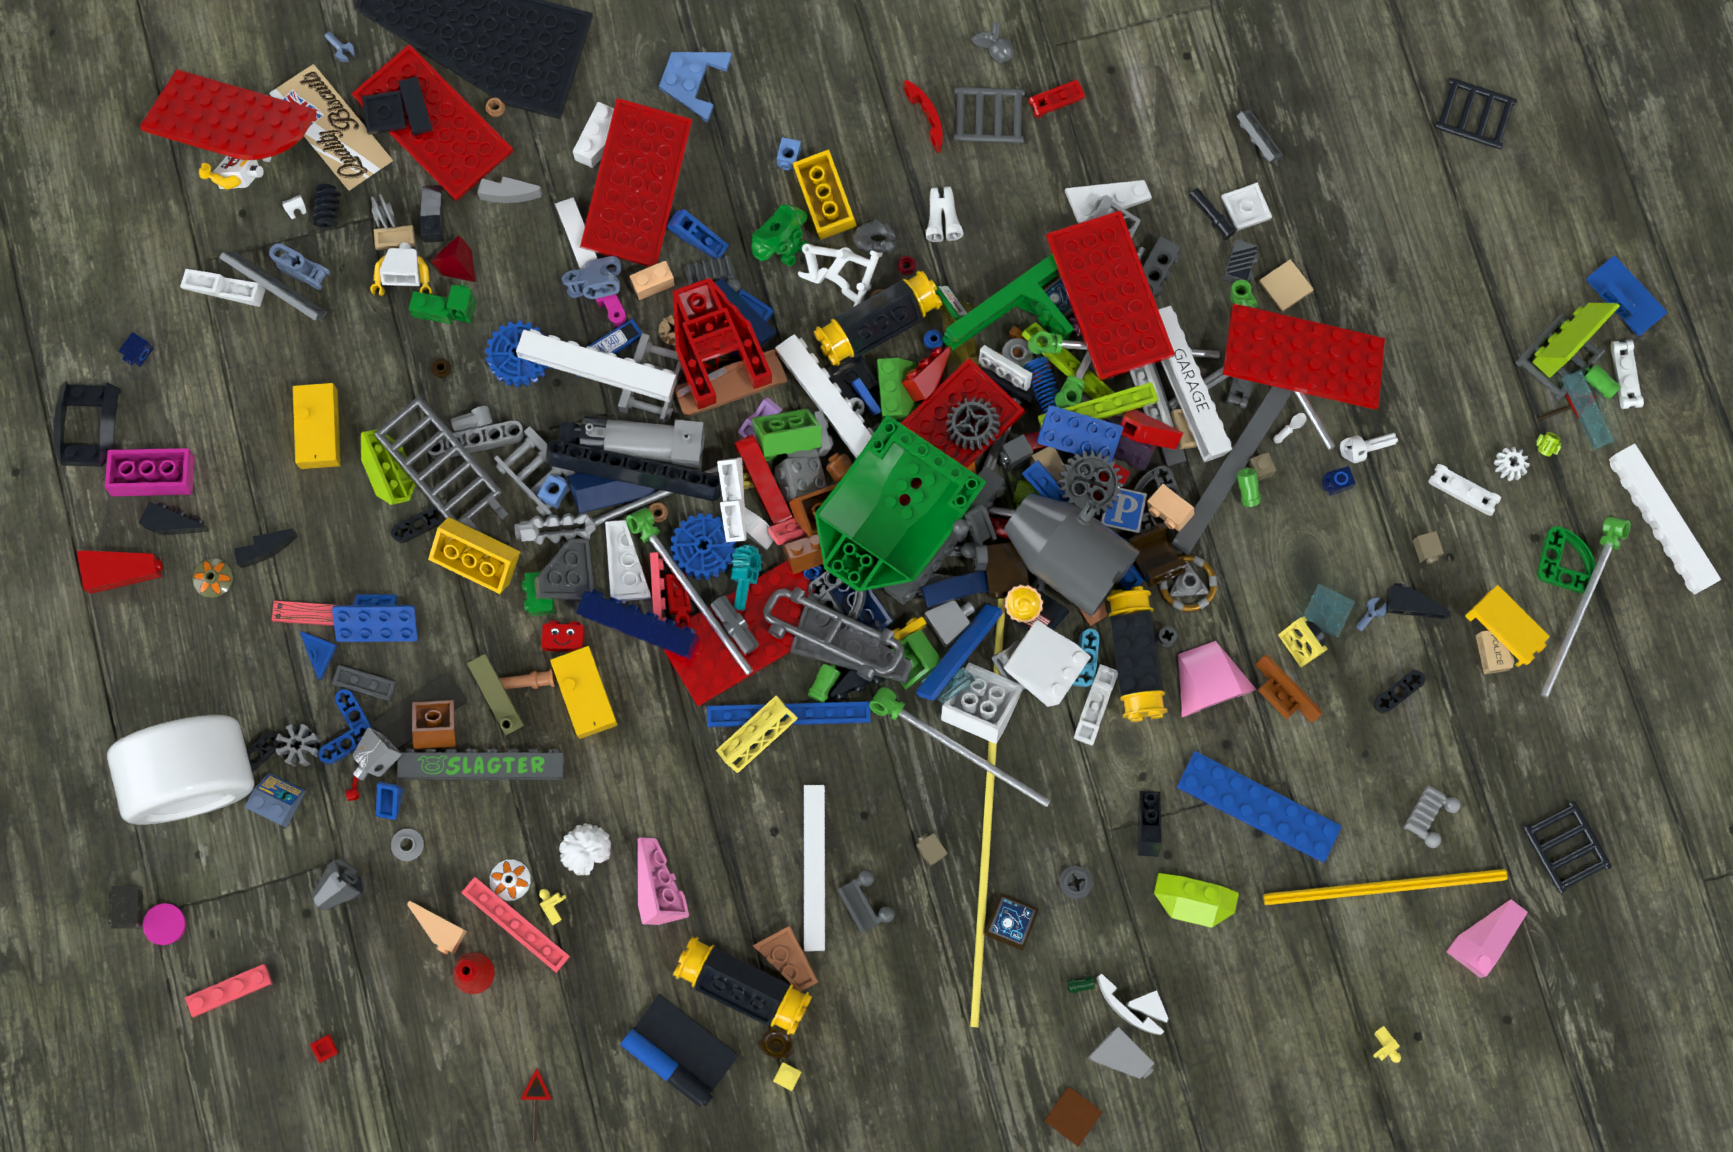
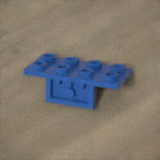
M1616 256L1609 259L1586 279L1606 303H1617L1620 305L1615 311L1616 314L1637 336H1641L1667 314V311Z
M1049 405L1037 443L1080 456L1083 451H1086L1087 455H1089L1090 451H1094L1095 456L1102 452L1101 458L1104 459L1106 456H1109L1108 463H1111L1123 431V426Z
M356 594L353 605H334L332 607L336 641H417L414 605H397V594Z

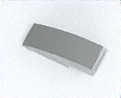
M504 176L501 183L482 179L477 192L480 200L496 203L530 201L542 197L543 194L540 186Z

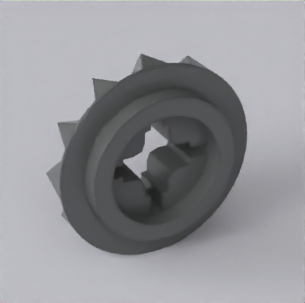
M1080 866L1067 868L1059 879L1060 889L1065 896L1072 899H1081L1088 895L1093 884L1090 873ZM1072 874L1077 880L1084 879V881H1082L1079 884V891L1076 889L1075 886H1068V884H1070V882L1073 881Z

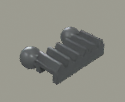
M730 256L718 257L716 260L710 259L708 262L702 261L699 264L697 262L693 265L687 264L684 267L688 285L707 278H711L713 282L723 278L724 280L728 279L727 283L737 293L741 289L740 281L735 278Z
M981 504L965 513V520L959 519L953 524V531L957 535H965L969 530L971 532L970 535L973 537L974 543H965L961 548L962 555L966 558L975 557V546L983 545L982 542L989 537L993 540L997 539L988 511Z
M869 870L861 871L857 879L837 889L861 934L881 922L889 923L895 917L894 910L889 906L882 907L878 915L875 916L860 889V886H870L874 882V874Z

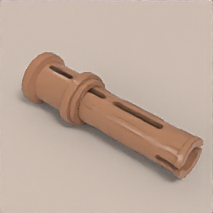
M553 669L546 672L532 671L529 675L500 678L505 689L530 686L538 689L539 686L551 685V687H555L556 685Z

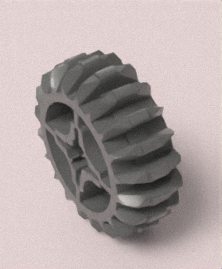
M975 397L972 398V402L965 398L964 404L958 401V408L952 407L953 413L947 415L948 419H950L946 421V425L949 427L947 433L951 434L950 439L952 441L956 440L955 444L957 446L962 444V448L965 450L968 446H970L971 451H974L975 446H978L979 450H981V444L983 443L989 447L988 440L995 441L993 434H999L997 427L1001 426L1000 421H997L1000 417L996 413V408L991 407L989 401L984 404L983 398L979 399L978 402ZM973 411H980L986 414V416L975 415ZM967 413L966 418L958 424L960 418ZM971 417L973 418V421H975L976 423L975 431L973 429V426H971ZM988 424L987 429L980 435V430ZM960 432H970L974 437L964 436Z

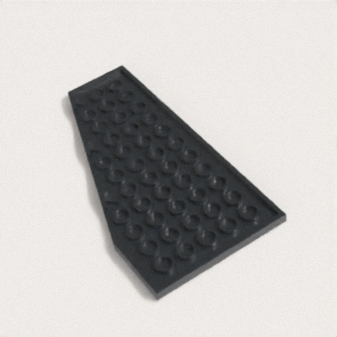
M358 0L355 7L358 12L488 95L500 99L506 106L560 120L593 19V13L544 0Z

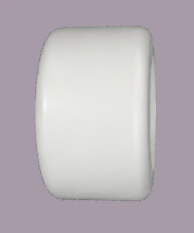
M226 715L195 716L154 725L121 738L109 748L107 753L120 814L126 822L132 824L164 823L211 812L243 799L254 787V778L241 726L235 718Z

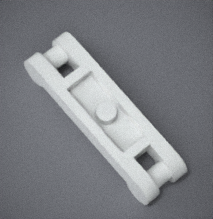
M1625 340L1624 342L1612 341L1610 348L1616 382L1621 386L1618 390L1620 406L1622 409H1628L1630 406H1635V408L1643 407L1644 401L1640 392L1633 352V340ZM1620 350H1624L1625 355H1620ZM1632 394L1633 398L1629 399L1627 395Z
M1437 464L1434 476H1431L1428 481L1434 487L1489 516L1493 515L1495 505L1499 504L1501 500L1498 494L1485 490L1448 470L1447 467L1441 464ZM1442 476L1447 478L1446 482L1441 480ZM1483 498L1488 500L1487 504L1482 503Z

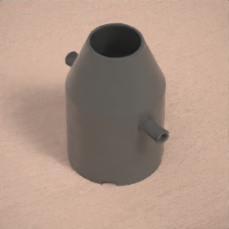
M1030 493L1011 516L1004 530L1028 570L1037 576L1032 583L1033 588L1040 584L1037 591H1043L1048 584L1092 617L1110 595L1108 591L1114 583L1118 585L1138 557L1140 551L1093 517L1099 508L1097 503L1091 508L1095 501L1088 500L1082 509L1075 504Z

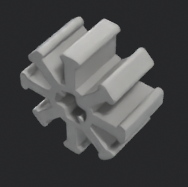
M292 724L286 726L291 738L287 739L281 734H278L276 738L278 742L287 744V746L280 749L276 748L277 755L282 758L288 755L285 762L293 767L296 766L295 763L298 757L301 765H310L305 753H311L315 757H318L319 750L309 747V745L316 742L320 743L319 737L314 733L307 737L311 729L303 724L300 725L301 729L298 734L295 726ZM296 742H300L302 744L299 745L301 748L298 750L294 748V746H297Z

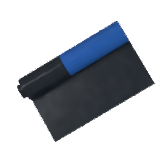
M661 994L657 996L637 1025L620 1044L621 1047L699 1107L702 1105L706 1107L714 1097L711 1095L712 1091L739 1056Z

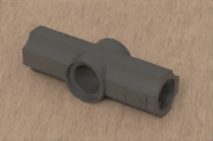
M725 595L719 597L711 604L713 611L721 620L723 628L730 638L735 640L744 655L751 653L759 646L758 641L747 628V623L741 614L735 611Z

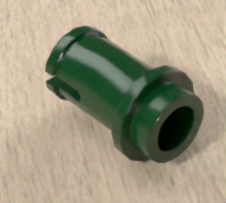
M1092 976L1080 979L1071 978V980L1067 981L1068 991L1074 995L1079 991L1095 989Z

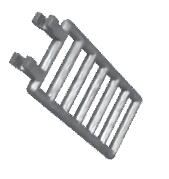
M422 397L415 398L375 432L376 438L446 519L450 517L481 532L471 519L486 506L490 505L502 520L509 515L496 500L501 494L500 488ZM419 406L426 416L392 444L385 434ZM430 422H433L439 431L405 459L398 449ZM445 437L452 447L418 474L411 464ZM458 452L465 462L431 489L424 480ZM471 467L478 477L444 505L437 495ZM485 483L492 492L457 520L450 510L481 484Z

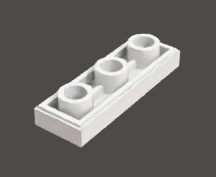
M985 345L980 349L978 362L984 368L992 370L999 377L1005 378L1013 383L1014 386L1020 387L1025 391L1030 388L1032 373Z

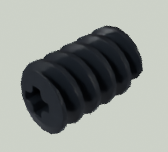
M319 184L316 186L317 192L314 202L316 207L313 210L315 214L313 215L314 222L312 223L314 226L330 228L338 225L332 219H338L339 217L338 214L333 212L339 211V207L334 205L340 203V200L335 197H340L341 193L335 191L336 187L333 185Z

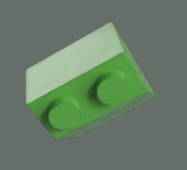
M922 630L914 632L900 641L904 648L903 657L913 664L907 683L900 682L905 690L931 674L941 661V658Z

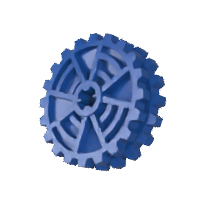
M518 321L517 324L508 322L507 327L501 325L499 332L494 331L492 333L493 339H488L489 348L485 349V353L488 356L486 361L493 375H496L500 382L504 380L508 386L515 384L516 388H520L521 384L528 387L532 381L534 383L539 382L538 377H544L546 375L544 370L550 367L518 358L515 354H517L516 350L523 330L530 331L532 329L540 332V329L538 327L533 328L532 323L529 322L523 325L522 321Z
M698 513L696 518L692 515L689 516V521L687 522L682 520L680 522L681 527L675 528V536L671 537L673 560L678 564L680 570H685L686 576L689 578L694 575L696 580L704 577L706 581L710 580L711 576L718 578L720 572L725 574L727 566H732L733 564L731 562L733 560L732 554L735 553L737 546L736 541L726 542L724 525L721 518L717 516L714 519L712 514L709 513L704 517L702 513ZM700 545H707V549L703 550Z

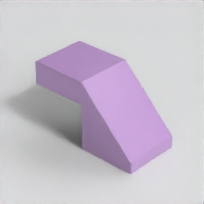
M765 398L757 411L745 420L738 433L744 438L751 434L755 437L752 418L781 413L782 409L770 398Z

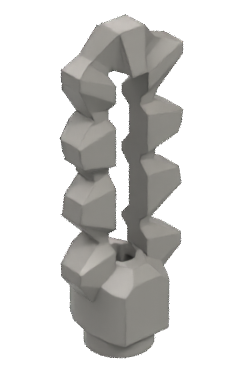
M587 512L578 514L575 517L568 513L560 519L556 515H550L545 521L540 516H535L529 521H520V524H515L516 540L534 541L539 545L543 543L545 536L554 543L559 542L561 536L569 540L579 535L584 539L590 540V534L596 530L595 520L589 517ZM585 522V528L583 529H563L560 531H545L539 533V528L543 526L552 527L559 526L561 524H583Z

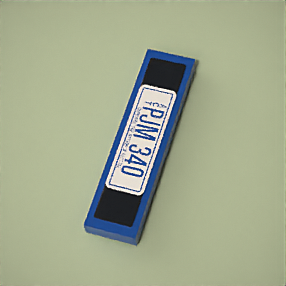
M631 319L589 346L596 348L598 352L604 354L606 352L616 354L639 340L642 332L635 321Z

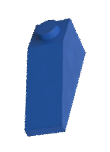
M685 209L676 211L666 226L680 239L715 260L718 257L721 258L729 246Z

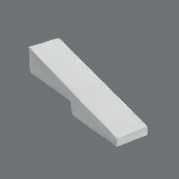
M190 269L185 270L180 285L182 289L258 307L261 306L266 290L256 282L225 278L220 274Z
M742 457L717 461L723 502H720L726 542L747 540Z

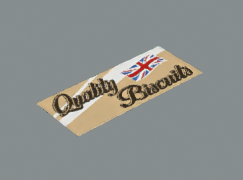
M314 64L269 93L272 97L316 109L317 115L304 137L348 190H351L393 161L373 135H368L364 124Z

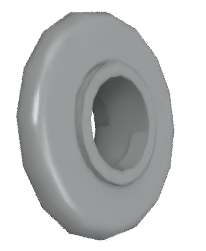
M1015 338L1006 342L1002 350V356L1024 368V365L1032 360L1033 352L1030 351L1028 342ZM1018 348L1022 350L1023 357L1016 358L1012 353L1013 349Z
M413 829L398 831L391 841V850L394 856L402 861L416 859L424 848L422 836ZM405 839H410L413 842L412 848L408 851L403 850L401 847Z

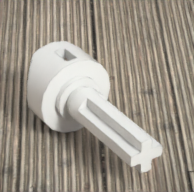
M1395 433L1365 441L1358 435L1352 436L1340 443L1341 455L1352 463H1359L1366 460L1367 452L1395 445L1398 442V438L1395 436Z

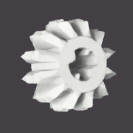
M1512 447L1510 450L1504 448L1502 453L1499 452L1496 455L1498 459L1494 461V464L1499 467L1495 472L1501 471V478L1507 476L1508 481L1513 480V478L1519 480L1521 475L1527 473L1525 468L1529 467V463L1525 462V460L1528 459V456L1521 455L1523 450L1516 452L1515 447Z

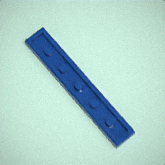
M988 604L982 608L916 691L919 697L932 701L935 700L1003 614L1001 608Z

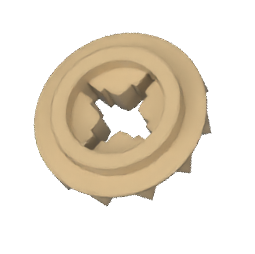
M670 315L667 318H663V321L659 324V336L666 344L675 346V332L669 333L671 331L670 325L675 326L674 315Z

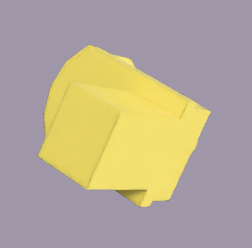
M541 889L539 895L543 901L540 905L551 924L554 925L562 920L554 905L567 897L566 895L561 896L559 892L550 896V892L547 889Z
M1383 1026L1374 1033L1383 1045V1048L1373 1056L1374 1058L1379 1057L1381 1061L1390 1056L1393 1062L1398 1063L1401 1061V1056L1396 1050L1400 1046Z

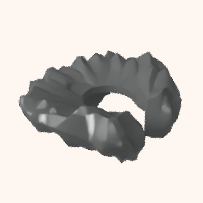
M874 219L870 223L862 222V226L858 227L853 234V242L856 244L857 249L869 253L871 250L891 253L895 249V242L893 241L895 239L894 230L887 223H883L880 220ZM882 235L887 237V239L877 242L873 241L871 236Z

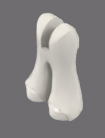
M951 186L944 187L943 198H940L938 187L931 188L930 218L926 230V239L931 242L943 241L942 211H944L946 240L955 241L962 238L963 230L956 215Z

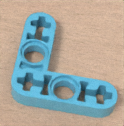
M1094 629L1083 631L1079 636L1078 644L1082 650L1089 653L1092 657V661L1087 663L1078 675L1081 676L1086 673V677H1089V680L1084 682L1083 678H1076L1072 686L1087 687L1094 682L1100 640L1098 632ZM1090 634V637L1093 638V641L1089 643V648L1084 649V647L1088 646L1089 640L1086 639L1085 636Z

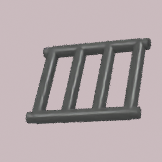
M954 88V92L957 94L956 134L953 136L954 141L1024 143V138L1021 136L1022 96L1025 94L1024 89ZM965 95H976L975 134H964ZM984 95L995 96L994 135L983 134ZM1003 96H1014V135H1002Z
M1560 314L1515 362L1519 367L1523 366L1547 387L1555 395L1554 398L1557 401H1560L1587 373L1586 368L1588 366L1591 368L1605 353L1604 349H1598L1588 340L1583 346L1593 355L1586 362L1577 354L1571 358L1580 367L1578 371L1572 375L1563 366L1557 371L1567 381L1561 389L1536 368L1528 359L1566 321L1567 317L1564 314Z

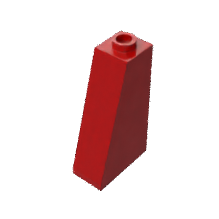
M77 551L83 588L89 594L162 577V561L154 554Z

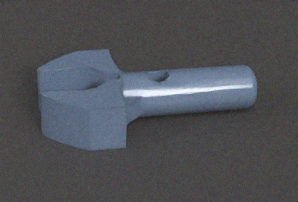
M331 32L325 34V38L337 49L335 56L339 61L349 62L343 51L350 52L355 57V50L350 42L342 44Z
M1380 598L1370 599L1365 605L1368 607V612L1356 625L1359 631H1363L1374 616L1382 618L1386 613V603L1383 604L1380 610L1374 611V605Z

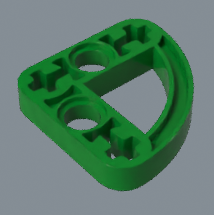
M1555 526L1546 533L1536 575L1543 583L1584 594L1586 589L1580 583L1586 580L1588 585L1596 564L1591 551L1576 534L1565 528ZM1558 532L1557 536H1559L1560 538L1555 541V545H1549L1552 544L1555 539V536H1553L1552 534ZM1565 541L1580 555L1586 574L1559 566ZM1550 549L1556 552L1554 560L1547 557V550ZM1548 564H1554L1549 566L1548 573L1551 575L1545 577V573L1542 571L1547 569ZM1562 574L1570 576V584L1562 582Z

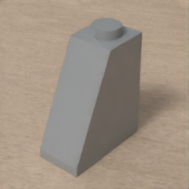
M1116 1027L1087 1057L1090 1061L1137 1079L1148 1077L1153 1071L1151 1067L1155 1064L1119 1027Z

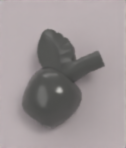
M993 22L992 33L984 31L971 38L972 42L979 48H989L990 55L998 64L1010 61L1014 57L1011 41L1006 37L1000 39V23Z

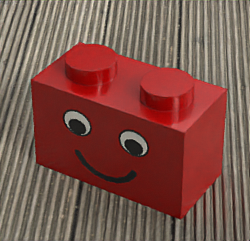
M548 621V624H543L541 645L543 651L573 652L584 648L585 627L580 622L570 621L568 624H560L559 621Z

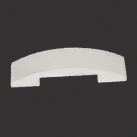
M572 197L556 203L555 206L579 268L583 269L587 262L596 260L597 257L595 252L580 248L585 225Z
M1099 665L1073 739L1093 746L1111 691L1118 676L1117 670Z
M1103 974L1097 976V982L1104 998L1121 1018L1142 1031L1162 1035L1164 1031L1149 1017H1146L1141 1022L1112 995L1117 987Z

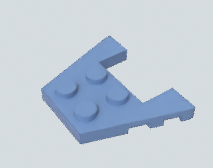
M671 52L659 89L678 103H682L692 113L699 115L702 120L708 122L714 106L712 103L696 99L707 66L727 72L732 53Z

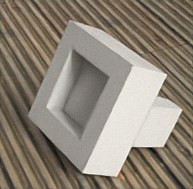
M301 194L282 202L285 211L291 219L296 218L294 214L295 209H300L302 214H306Z

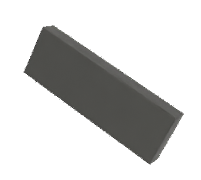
M338 665L332 685L391 702L397 682Z

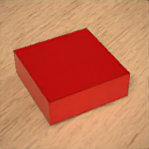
M330 1034L310 1044L318 1063H322L339 1054Z

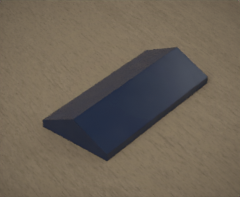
M723 278L715 282L726 295V298L739 309V312L746 320H749L760 347H762L776 332Z
M584 473L567 476L579 514L638 500L655 493L654 488Z
M830 574V582L832 584L837 583L838 578ZM843 583L833 590L832 593L846 615H848L854 603L856 590ZM872 589L866 590L865 604L856 621L882 632L894 620Z

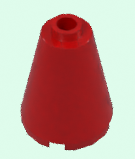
M470 952L461 956L453 968V980L456 986L467 994L484 992L490 987L495 976L494 965L486 955L478 952Z

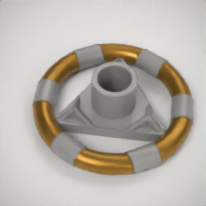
M1194 555L1178 556V559L1183 557L1187 563L1185 573L1177 577L1170 594L1168 592L1167 580L1159 583L1160 591L1165 601L1173 608L1184 612L1198 611L1209 605L1215 597L1217 577L1213 568L1204 559ZM1188 562H1192L1206 571L1209 576V591ZM1207 595L1192 605L1183 604L1172 598Z

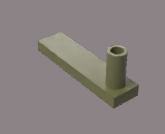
M487 654L467 663L504 734L508 735L523 727L524 723Z

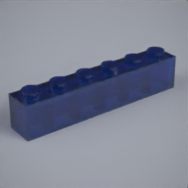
M598 591L584 592L576 614L691 660L700 638L695 634L696 630L684 626L683 629L676 626V622L666 619L665 622L658 619V615L647 611V614L639 612L640 608L631 604L628 607L621 605L622 601L610 597V600L603 598L604 594Z

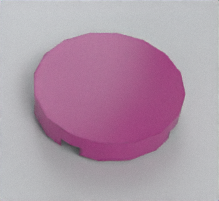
M166 903L155 905L151 908L143 921L144 934L148 940L154 944L164 946L178 941L186 928V919L181 909Z

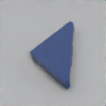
M301 631L300 635L317 678L322 680L337 646Z

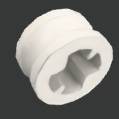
M851 398L849 401L853 406L855 403H858L859 407H861V409H857L854 413L858 412L862 415L864 412V402L860 398Z

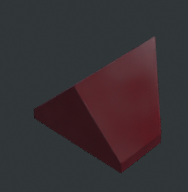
M460 235L430 260L442 276L476 282L472 250Z

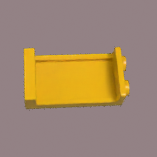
M1499 585L1490 590L1465 615L1470 622L1477 618L1519 660L1515 664L1517 667L1523 663L1528 665L1535 658L1533 654L1535 652L1539 653L1547 646L1545 641L1550 637Z

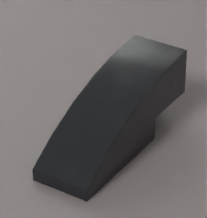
M292 528L253 536V545L234 548L236 564L240 568H244L269 559L291 544L298 537L297 532Z

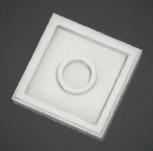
M1258 183L1221 196L1233 227L1238 229L1237 231L1272 218Z

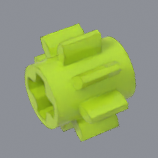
M1547 432L1545 436L1540 434L1536 441V445L1539 446L1537 450L1549 457L1552 453L1558 454L1562 447V443L1559 442L1560 437L1552 432Z

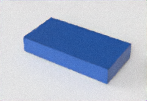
M856 378L851 381V385L871 415L880 413L881 409L861 379Z

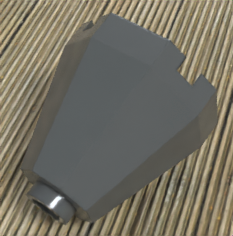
M334 860L326 868L312 894L313 903L318 909L328 910L348 902L366 892L365 882L361 876L359 878L356 877L355 873L357 870L345 860Z

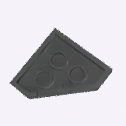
M569 539L535 578L536 599L591 600L595 598L589 539Z

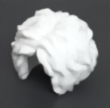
M586 823L583 826L577 825L573 831L565 835L559 848L560 853H562L560 855L561 862H563L565 867H568L569 871L573 870L576 875H589L594 867V862L602 863L609 859L611 854L609 834L604 832L602 828H598L597 825L592 826Z

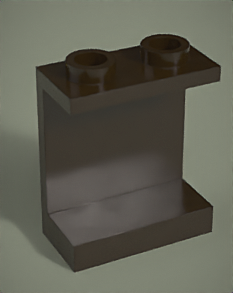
M1166 525L1155 526L1148 532L1135 534L1129 539V543L1140 551L1135 563L1148 587L1184 574L1186 570V561L1183 557L1178 559L1166 537Z
M1013 543L987 545L988 564L986 573L989 587L988 597H993V599L1005 598V595H1008V591L1012 590L1013 587L1021 584L1024 586L1029 585L1027 566Z

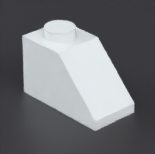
M745 508L746 537L765 550H768L774 541L768 533L770 526L762 518Z

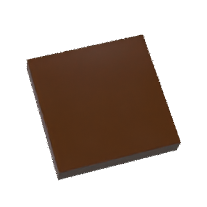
M1067 1087L1044 1122L1079 1147L1103 1112L1073 1089Z

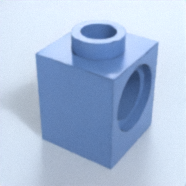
M782 137L777 155V166L784 170H795L793 163L799 159L801 141ZM791 153L793 156L786 158L784 154Z
M548 475L537 495L539 500L558 509L569 489L567 483H565L566 480L558 475H555V477ZM553 486L559 487V491L555 494L549 493L550 488Z

